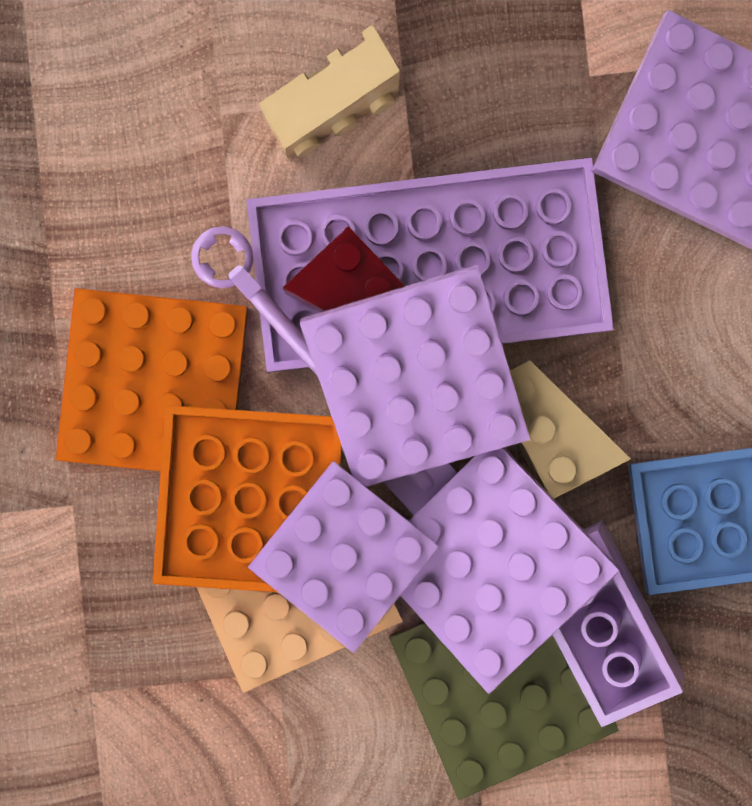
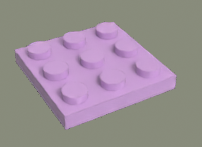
M333 461L248 568L354 653L439 546Z

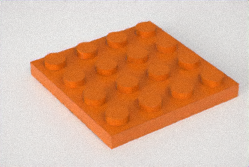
M75 288L56 461L161 471L165 405L238 410L249 308L243 305Z
M165 405L152 584L277 592L251 571L248 566L330 464L334 461L341 466L342 445L332 416Z

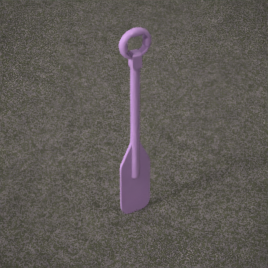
M226 226L213 227L203 232L195 241L191 253L192 266L197 276L209 286L220 289L236 285L317 375L303 333L249 274L253 263V252L247 238L238 230ZM224 234L232 236L229 244L237 252L245 251L244 267L238 265L228 274L230 278L228 280L213 279L216 271L209 266L208 262L200 264L199 255L201 248L209 250L212 245L217 243L215 235ZM448 463L388 480L384 483L415 516L457 472Z

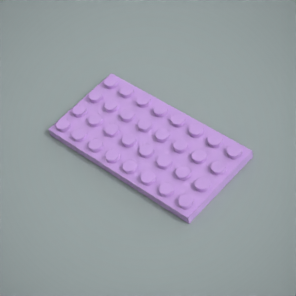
M592 158L246 199L256 282L301 332L302 329L299 323L301 318L320 312L286 295L282 287L348 226L405 286L478 264L502 345L614 330L594 173L591 172L593 168ZM260 313L267 372L310 368Z

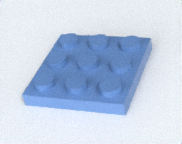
M752 447L627 464L646 594L655 595L752 581Z

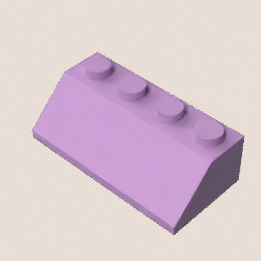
M603 520L583 530L621 568V571L565 622L553 636L598 722L603 727L683 693L685 675Z

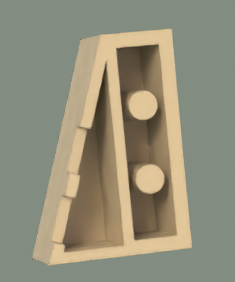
M373 24L361 32L365 38V41L345 55L342 54L340 49H336L326 56L330 64L309 76L306 73L300 74L259 103L263 117L287 158L295 154L298 158L307 156L320 147L319 141L332 133L335 136H341L357 126L358 118L369 112H372L373 115L380 114L395 104L394 98L399 96L400 70Z
M530 360L510 370L530 440L517 444L536 481L554 499L631 459Z

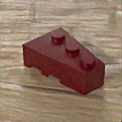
M348 226L282 289L286 295L303 302L319 312H324L405 287V285Z

